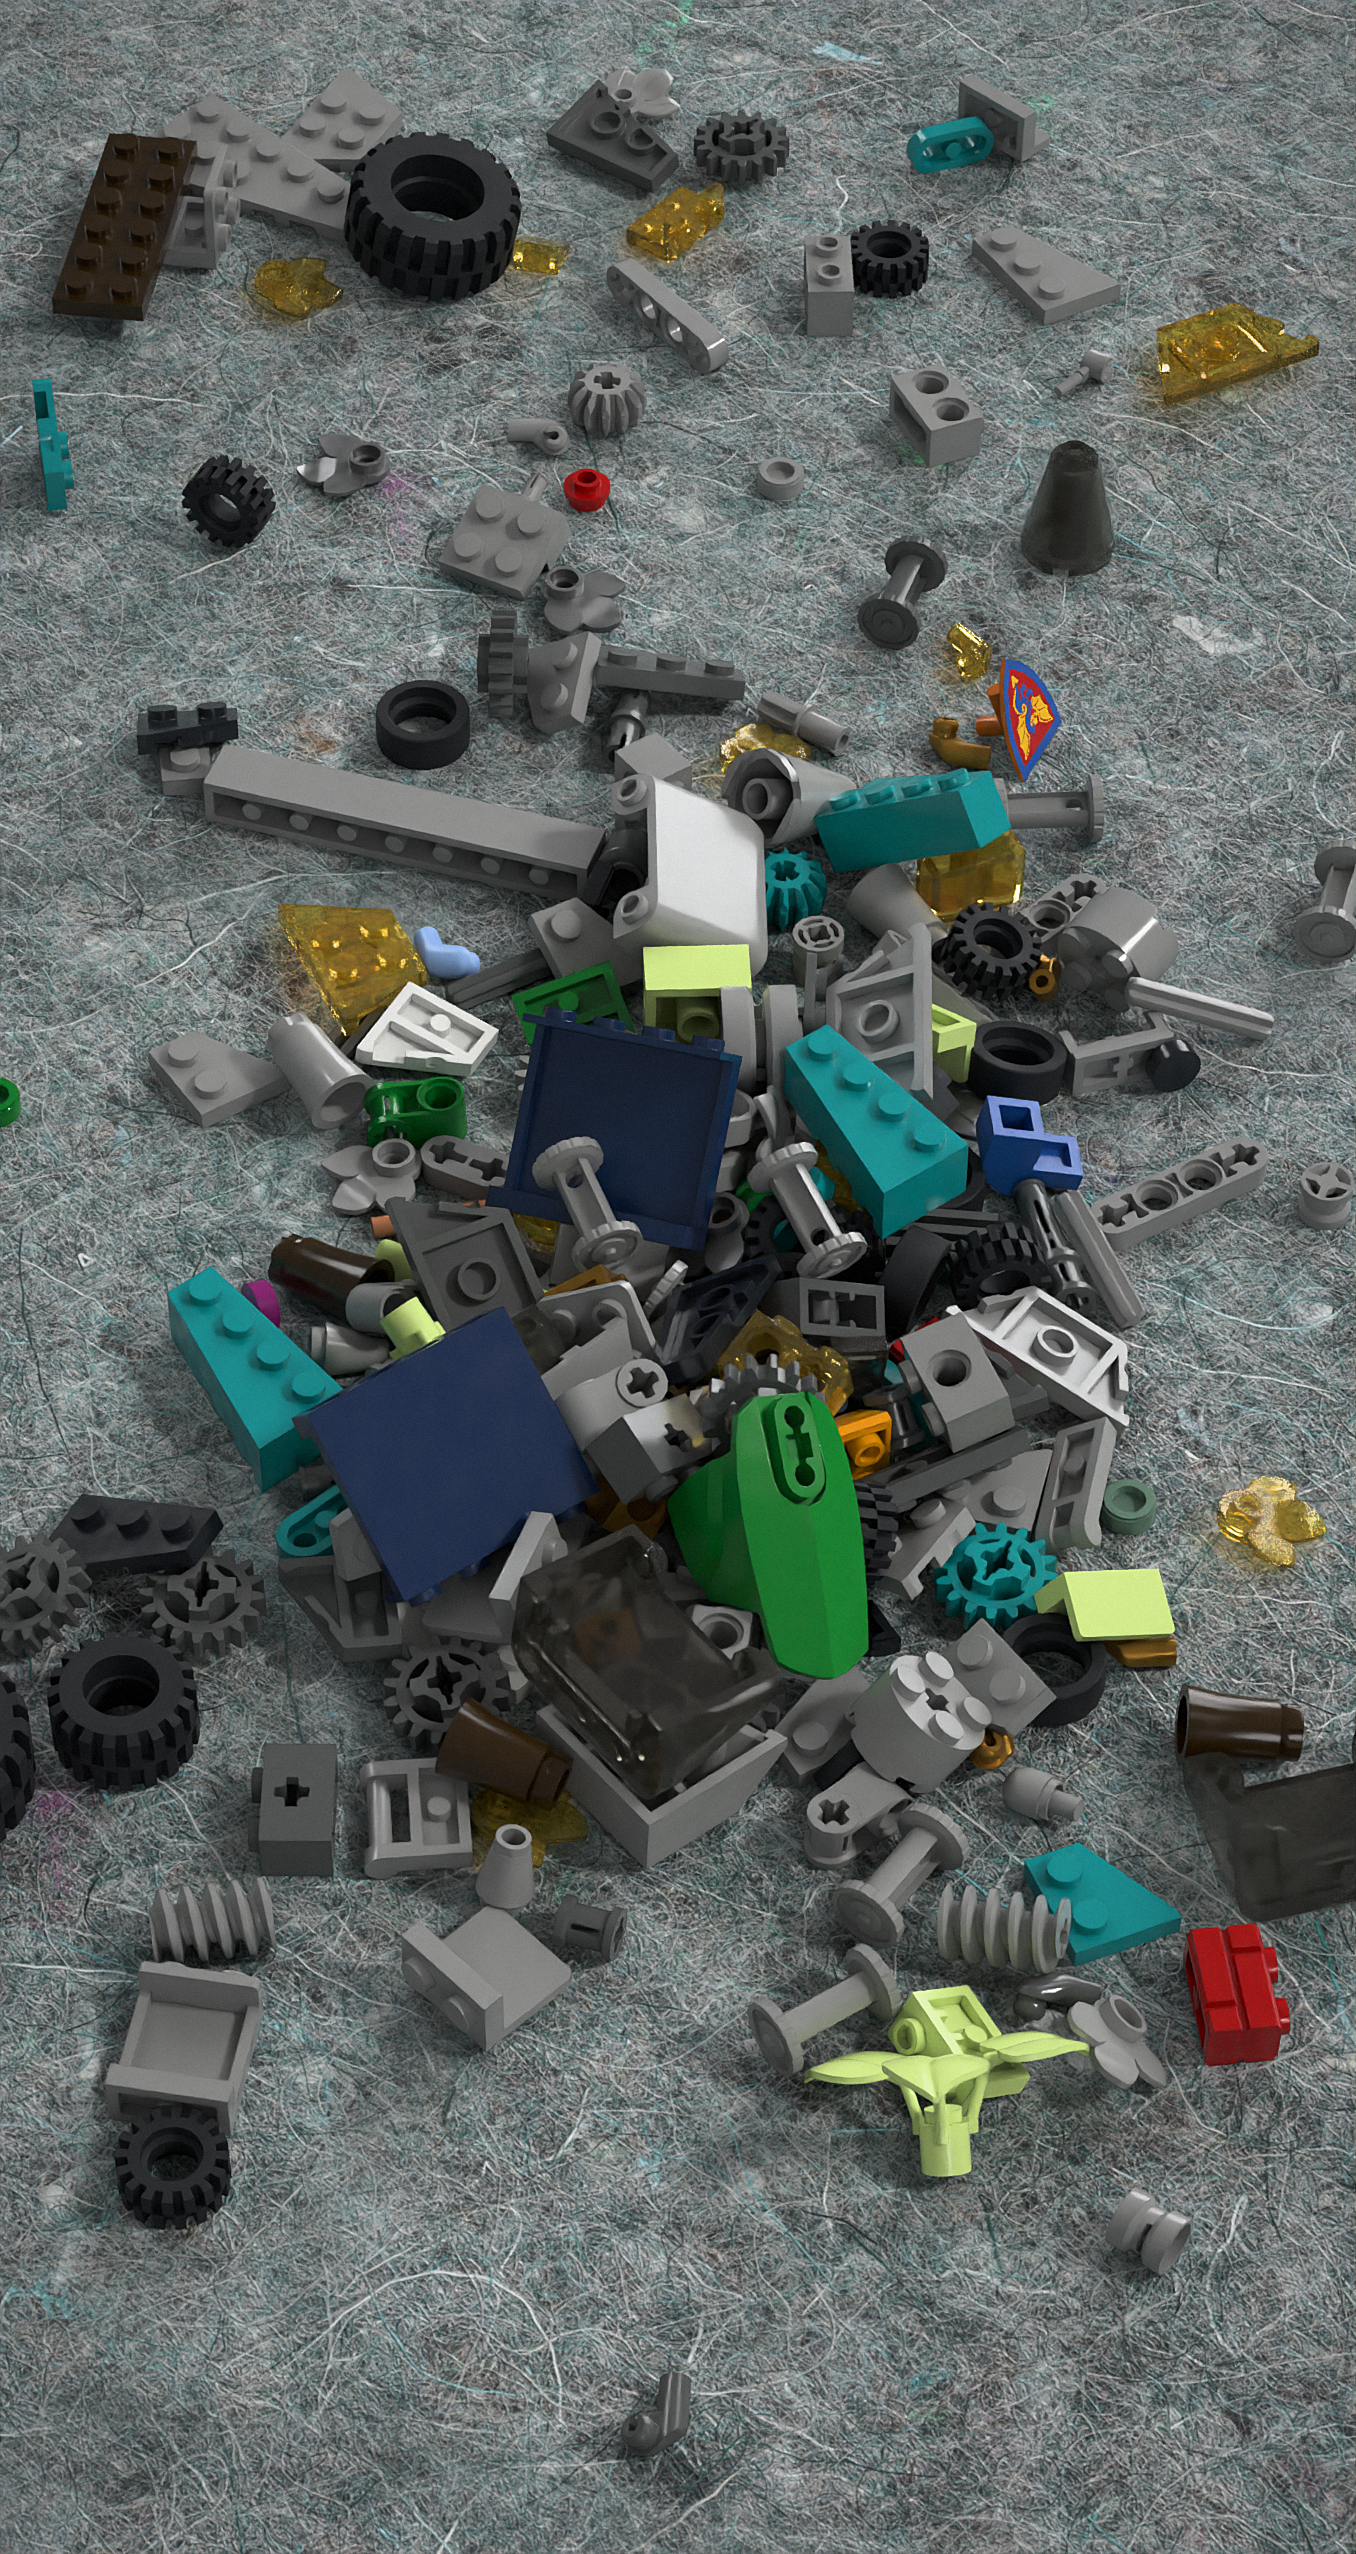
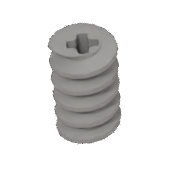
M261 1876L254 1877L249 1895L244 1894L237 1879H231L225 1898H220L212 1882H206L201 1901H196L188 1885H182L176 1904L171 1903L163 1888H158L152 1907H148L155 1963H161L164 1949L169 1948L175 1961L184 1964L190 1945L195 1947L202 1962L208 1961L214 1942H218L226 1959L233 1958L238 1939L243 1940L251 1956L257 1955L262 1936H267L275 1953L277 1952L271 1895Z
M950 1882L943 1890L936 1920L937 1941L941 1956L945 1960L953 1961L963 1952L965 1960L970 1964H978L987 1956L988 1962L993 1967L998 1968L1004 1966L1010 1958L1012 1966L1019 1971L1027 1970L1034 1961L1036 1970L1040 1974H1049L1055 1969L1059 1960L1063 1958L1067 1948L1071 1925V1903L1069 1898H1062L1056 1913L1050 1914L1046 1895L1039 1894L1032 1910L1028 1911L1025 1910L1022 1892L1015 1891L1006 1908L1001 1907L999 1890L991 1888L984 1904H978L974 1885H967L961 1900L956 1901L954 1900Z

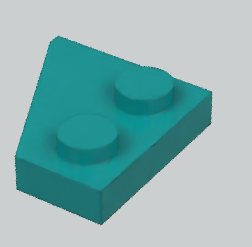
M51 378L32 380L39 452L48 511L67 509L65 490L74 489L71 460L62 461L70 459L67 432H58Z
M1080 1843L1024 1861L1023 1876L1036 1899L1039 1894L1046 1895L1050 1914L1056 1913L1062 1898L1070 1899L1071 1925L1065 1952L1074 1967L1180 1931L1181 1915L1178 1910Z

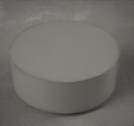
M775 457L759 465L757 469V489L763 496L773 500H788L798 496L803 490L804 470L798 462L785 457Z

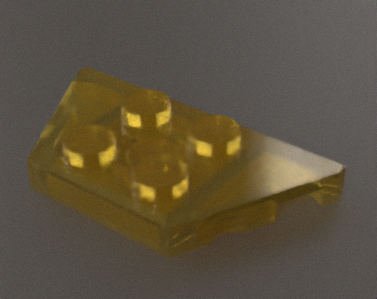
M1232 303L1157 328L1156 347L1164 403L1170 406L1316 357L1319 353L1320 340L1310 334L1303 340L1285 334L1284 323L1270 317L1260 316L1254 310L1238 303Z
M302 904L278 905V920L345 1037L360 1030L359 1020L376 1009L384 1013L409 981L421 988L427 985V969L391 909Z

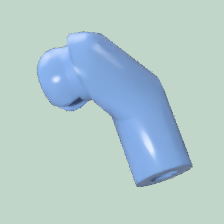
M424 927L415 933L414 943L426 971L431 976L440 979H459L479 971L480 960L476 953L468 951L466 947L443 944L435 928Z

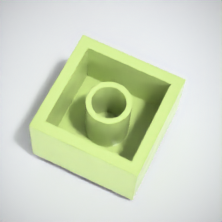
M749 945L643 947V1025L675 1031L674 1040L686 1045H691L693 1035L720 1040L719 987L747 986L752 993Z

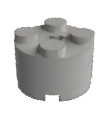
M1110 887L1106 893L1101 894V891L1098 892L1060 933L1058 937V951L1065 966L1062 969L1061 975L1064 981L1074 990L1082 992L1089 988L1104 996L1106 1002L1114 1010L1127 1012L1133 1006L1126 1004L1123 999L1129 978L1140 977L1156 982L1178 956L1179 947L1176 935L1170 925L1165 930L1162 929L1153 918L1159 911L1146 899L1130 890Z
M928 1652L923 1658L914 1655H905L897 1658L848 1709V1717L854 1715L856 1726L850 1731V1734L863 1758L876 1772L892 1783L899 1777L915 1783L909 1791L916 1793H929L935 1790L982 1743L985 1728L991 1723L992 1718L988 1708L980 1700L972 1697L954 1677V1671L950 1663L935 1652Z

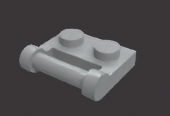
M437 1757L375 1761L363 1765L360 1769V1789L366 1795L369 1847L364 1852V1870L369 1877L388 1879L396 1876L399 1871L473 1867L468 1785L466 1781L436 1774L435 1765ZM408 1788L411 1842L393 1843L390 1793L394 1789Z

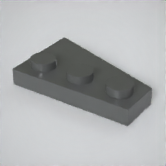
M603 643L600 646L594 674L596 683L599 685L741 701L744 698L746 684L742 671L735 669V664L728 661L710 659L703 663L687 660L678 655L656 654Z

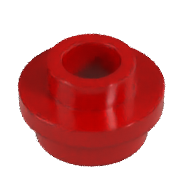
M580 469L567 476L563 483V492L570 506L583 512H591L603 507L611 491L609 479L604 474L593 469Z

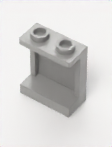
M173 1961L162 1963L140 1962L137 1972L139 1994L119 2064L110 2063L105 2081L109 2119L132 2122L140 2116L148 2124L151 2122L150 2110L160 2107L163 2118L171 2116V2106H182L183 2117L188 2118L192 2108L202 2111L204 2124L212 2117L219 2124L220 2134L224 2132L225 2136L231 2137L264 2014L261 1980L235 1970H224L221 1972L186 1967L181 1963Z

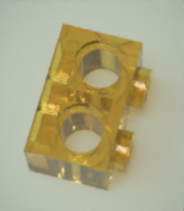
M756 1310L716 1363L720 1378L725 1382L724 1366L730 1363L741 1371L746 1368L747 1355L754 1356L763 1349L776 1350L780 1353L777 1358L778 1367L785 1369L788 1364L795 1360L799 1362L800 1379L814 1374L818 1380L826 1383L825 1388L821 1392L826 1395V1405L832 1417L835 1416L854 1391L850 1371L848 1370L849 1364L841 1355L827 1346H821L817 1350L801 1339L803 1337L802 1332L789 1320L779 1315H776L772 1320Z

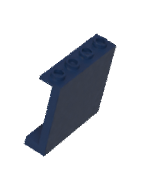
M545 1006L543 1016L523 1013L522 1021L536 1024L504 1187L489 1185L485 1206L506 1208L510 1212L574 1225L559 1191H549L540 1188L532 1174V1167L541 1153H544L552 1145L574 1137H590V1139H595L604 1154L603 1163L599 1166L595 1176L616 1220L635 1223L643 1236V1240L684 1249L704 1251L743 1056L724 1052L726 1041L693 1035L691 1045L674 1042L675 1031L643 1025L640 1036L625 1033L626 1022L599 1016H594L593 1024L589 1026L576 1023L577 1012ZM582 1182L571 1188L579 1187L582 1184Z
M504 1306L487 1310L291 1418L301 1439L312 1437L384 1573L392 1589L391 1593L385 1595L388 1604L408 1601L411 1608L429 1601L442 1592L438 1584L455 1573L462 1580L480 1572L491 1564L487 1555L504 1545L511 1552L532 1511L551 1513L556 1523L561 1524L586 1511L588 1508L584 1500L600 1491Z

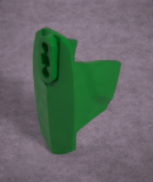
M810 1392L750 1398L732 1417L730 1451L705 1464L683 1482L668 1498L667 1509L690 1575L704 1589L709 1601L729 1604L759 1614L774 1665L801 1676L832 1680L854 1667L868 1651V1604L864 1547L858 1501L849 1460L828 1406ZM785 1413L789 1417L790 1426H788V1424L785 1421Z

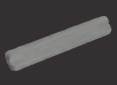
M1130 977L1124 991L1123 999L1126 1004L1257 1040H1268L1274 1024V1016L1271 1013L1140 977Z
M1076 1190L1069 1193H1061L1058 1196V1200L1053 1204V1209L1075 1250L1080 1255L1086 1270L1115 1323L1121 1328L1138 1325L1141 1322V1318L1146 1314L1145 1307L1083 1195Z

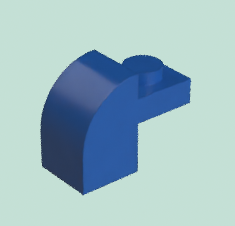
M987 1095L975 1127L982 1171L986 1172L987 1183L997 1192L1012 1198V1191L1017 1184L1033 1178L1044 1182L1045 1187L1078 1190L1084 1175L1077 1138L1044 1133L1038 1101Z

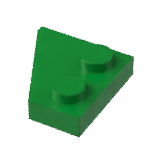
M609 960L511 995L530 1048H532L536 1024L522 1021L523 1013L543 1016L545 1006L577 1012L576 1023L592 1026L594 1016L626 1022L625 1029L636 1034Z

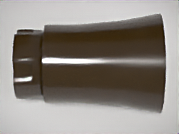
M297 1234L282 1237L271 1253V1263L268 1269L269 1279L274 1284L284 1287L288 1293L328 1311L349 1326L351 1325L347 1319L345 1307L351 1290L363 1283L395 1282L394 1268L389 1260L357 1254L331 1246L315 1238H304Z
M1186 1683L1182 1685L1177 1702L1174 1734L1175 1757L1178 1766L1212 1762L1274 1764L1276 1760L1298 1762L1300 1759L1304 1733V1712L1300 1705L1280 1704L1278 1699L1216 1692Z
M470 1697L461 1706L446 1733L436 1760L435 1773L475 1784L502 1794L521 1804L528 1805L531 1803L540 1809L550 1812L555 1807L566 1787L572 1772L574 1759L554 1751V1745L534 1737L503 1720Z

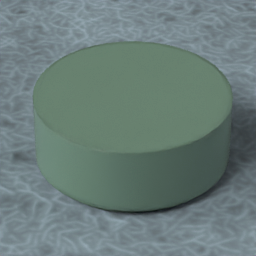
M1133 1479L1114 1481L1105 1488L1100 1519L1109 1530L1121 1535L1143 1533L1155 1521L1157 1509L1156 1495L1143 1482Z

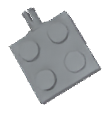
M533 471L521 494L507 493L481 484L438 559L441 570L525 601L542 569L549 571L553 568L572 534L565 513L543 506L538 502L545 488L549 485L550 480L542 473L538 475V472Z

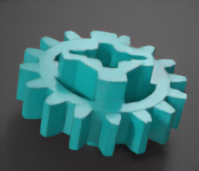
M981 1522L976 1523L975 1535H967L953 1549L952 1555L940 1568H934L935 1600L946 1601L945 1615L948 1618L959 1614L964 1615L963 1628L969 1630L981 1618L994 1630L997 1625H1004L1007 1630L1017 1620L1038 1613L1033 1594L1059 1576V1574H1056V1556L1045 1555L1046 1542L1043 1539L1032 1543L1027 1542L1028 1529L1024 1527L1013 1535L1007 1533L1005 1522H999L995 1532H987L986 1527Z

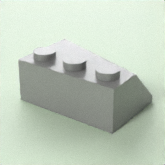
M627 1656L536 1712L535 1737L554 1745V1751L574 1759L572 1772L565 1788L646 1870L737 1813L788 1746L787 1737L772 1729H769L764 1734L743 1723L742 1714L725 1705H722L719 1709L710 1706L689 1695V1686L631 1656Z

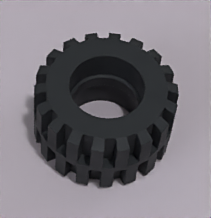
M129 1630L127 1636L116 1637L115 1631L103 1633V1640L94 1642L90 1637L79 1643V1652L69 1650L61 1658L62 1667H54L50 1676L51 1687H47V1701L54 1749L58 1751L59 1761L64 1768L73 1767L74 1777L83 1783L92 1778L94 1779L95 1788L108 1790L110 1785H119L120 1792L133 1791L132 1785L143 1783L145 1788L152 1787L158 1784L157 1777L164 1775L167 1778H171L179 1772L178 1762L188 1763L194 1754L193 1745L198 1744L200 1736L196 1680H194V1672L190 1662L183 1661L182 1652L175 1645L165 1648L164 1639L156 1635H152L149 1639H143L140 1631ZM125 1705L145 1708L140 1712L127 1716L103 1714L112 1708Z

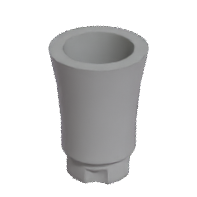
M889 863L879 866L857 883L850 893L846 904V912L852 919L867 928L879 939L883 937L887 930H892L909 940L912 936L907 929L916 923L923 922L931 933V960L939 967L945 963L946 960H941V951L948 935L946 925L919 895L900 865Z
M301 1012L282 1017L268 1030L265 1046L273 1055V1061L284 1074L301 1099L315 1127L319 1129L336 1128L353 1119L364 1109V1095L369 1088L374 1086L373 1079L351 1062L329 1039L319 1025L312 1023L307 1015Z

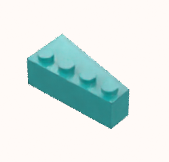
M966 768L954 770L947 774L876 778L858 790L851 789L833 796L829 799L831 807L813 818L834 873L980 849L1012 828L991 772H968Z
M828 1024L785 1047L784 1094L813 1138L820 1139L827 1149V1159L835 1171H841L851 1185V1195L861 1209L866 1208L873 1218V1228L881 1240L966 1191L969 1144Z
M212 1266L167 1292L171 1337L199 1385H203L211 1398V1406L219 1420H224L234 1439V1445L242 1459H247L254 1471V1479L262 1493L299 1471L298 1466L304 1465L305 1467L321 1457L312 1437L301 1439L291 1418L340 1392L343 1388Z

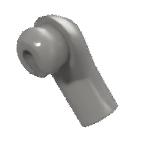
M509 418L508 441L532 442L550 456L561 455L569 447L570 437L568 433L553 419Z

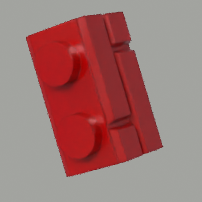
M1256 1924L1227 1926L1225 1930H1221L1219 1927L1191 1929L1189 1933H1186L1183 1966L1204 2063L1208 2066L1236 2064L1239 2060H1243L1245 2063L1272 2061L1275 2057H1278L1281 2035H1288L1290 2032V2015L1287 2000L1285 1997L1275 1998L1272 1984L1278 1982V1962L1274 1947H1263L1260 1929Z

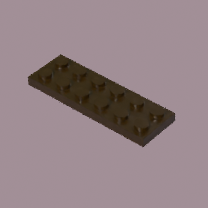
M131 133L109 134L52 297L54 314L144 321L198 157L197 141L182 140L176 137L136 136Z

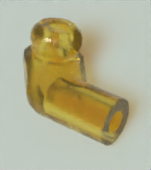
M963 623L955 624L947 634V642L962 653L961 657L957 656L956 659L959 673L968 680L979 679L986 675L989 670L993 655L992 647Z

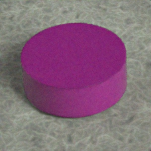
M264 1279L243 1284L241 1294L279 1328L281 1322L280 1308L271 1284Z

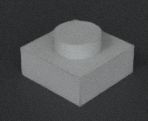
M202 744L187 748H180L178 746L159 748L163 796L204 793L203 782L211 769L209 745Z

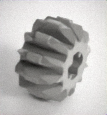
M609 361L605 366L600 367L589 364L587 371L575 372L574 380L570 383V390H568V406H570L574 425L585 426L587 434L596 431L603 432L605 436L613 431L625 434L627 427L639 426L640 418L644 415V408L647 406V393L644 392V384L641 381L640 373L629 372L627 364L618 367L611 366Z

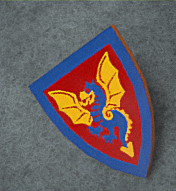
M1001 659L1000 683L990 686L986 692L996 716L979 717L976 721V731L979 736L1004 735L1020 782H1025L1062 723V720L1045 683L1035 671L1020 661Z

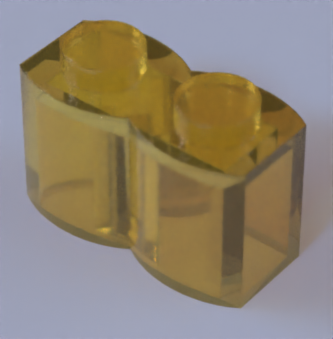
M1010 829L980 849L918 859L916 891L943 923L954 922L962 910L967 911L969 905L975 903L980 910L984 902H993L994 909L1000 908L1001 904L1005 906L1010 905L1023 895L1026 850Z

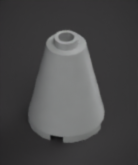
M758 748L741 753L729 766L721 787V799H727L728 807L747 814L759 826L764 836V850H768L819 833L813 818L831 807L829 799L844 791L857 788L854 782L845 775L775 749Z

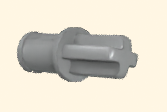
M775 691L765 692L760 699L757 707L759 716L790 731L793 739L799 742L805 739L831 752L835 756H840L848 747L852 737L851 727L822 715L818 712L815 705L809 703L803 706Z

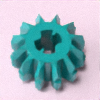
M786 847L780 854H774L769 850H765L767 927L772 924L779 925L783 932L787 925L795 926L804 918L820 916L828 895V883L825 882L826 876L821 868V862L809 860L806 851L794 855L789 854Z

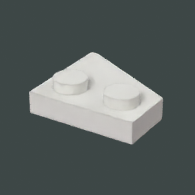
M409 981L357 1046L355 1060L361 1064L470 1077L496 1044L499 1030Z

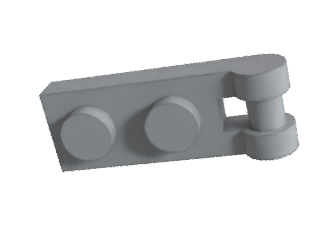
M1107 1417L1058 1430L1035 1531V1540L1043 1539L1046 1542L1045 1555L1059 1557L1066 1554L1067 1548L1076 1546L1084 1550L1098 1546L1101 1543L1102 1532L1098 1521L1117 1436V1430Z

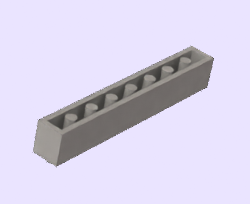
M224 744L203 782L205 815L208 821L561 901H567L575 897L580 898L593 867L599 858L602 847L606 842V829L227 744Z

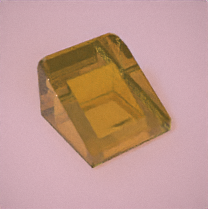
M533 236L518 238L514 243V267L558 275L570 250V243Z

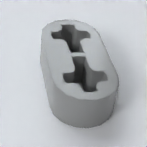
M449 1135L433 1137L423 1144L420 1151L422 1177L428 1184L472 1201L486 1199L489 1185L504 1187L509 1162L508 1156Z

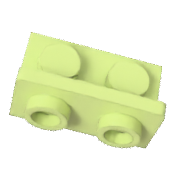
M968 1985L912 1992L888 2030V2038L899 2054L905 2056H929L931 2058L951 2054L971 2055L982 2058L984 2053L980 2052L979 2043L1002 2035ZM1005 2061L996 2065L990 2071L983 2099L1021 2093L1031 2077L1021 2062ZM976 2078L955 2086L945 2095V2104L961 2106L962 2116L968 2110Z

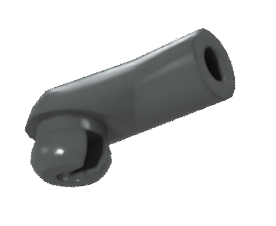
M1056 1971L1024 1978L1014 1990L1018 1994L1013 2003V2011L1016 2015L1039 2021L1045 2016L1047 2001L1070 2007L1077 2002L1093 2005L1097 2000L1101 1999L1103 1984Z
M679 2372L663 2374L659 2379L657 2410L649 2415L640 2412L638 2413L637 2420L632 2415L625 2419L621 2427V2437L631 2453L640 2457H654L685 2436L689 2423L691 2379L689 2376Z

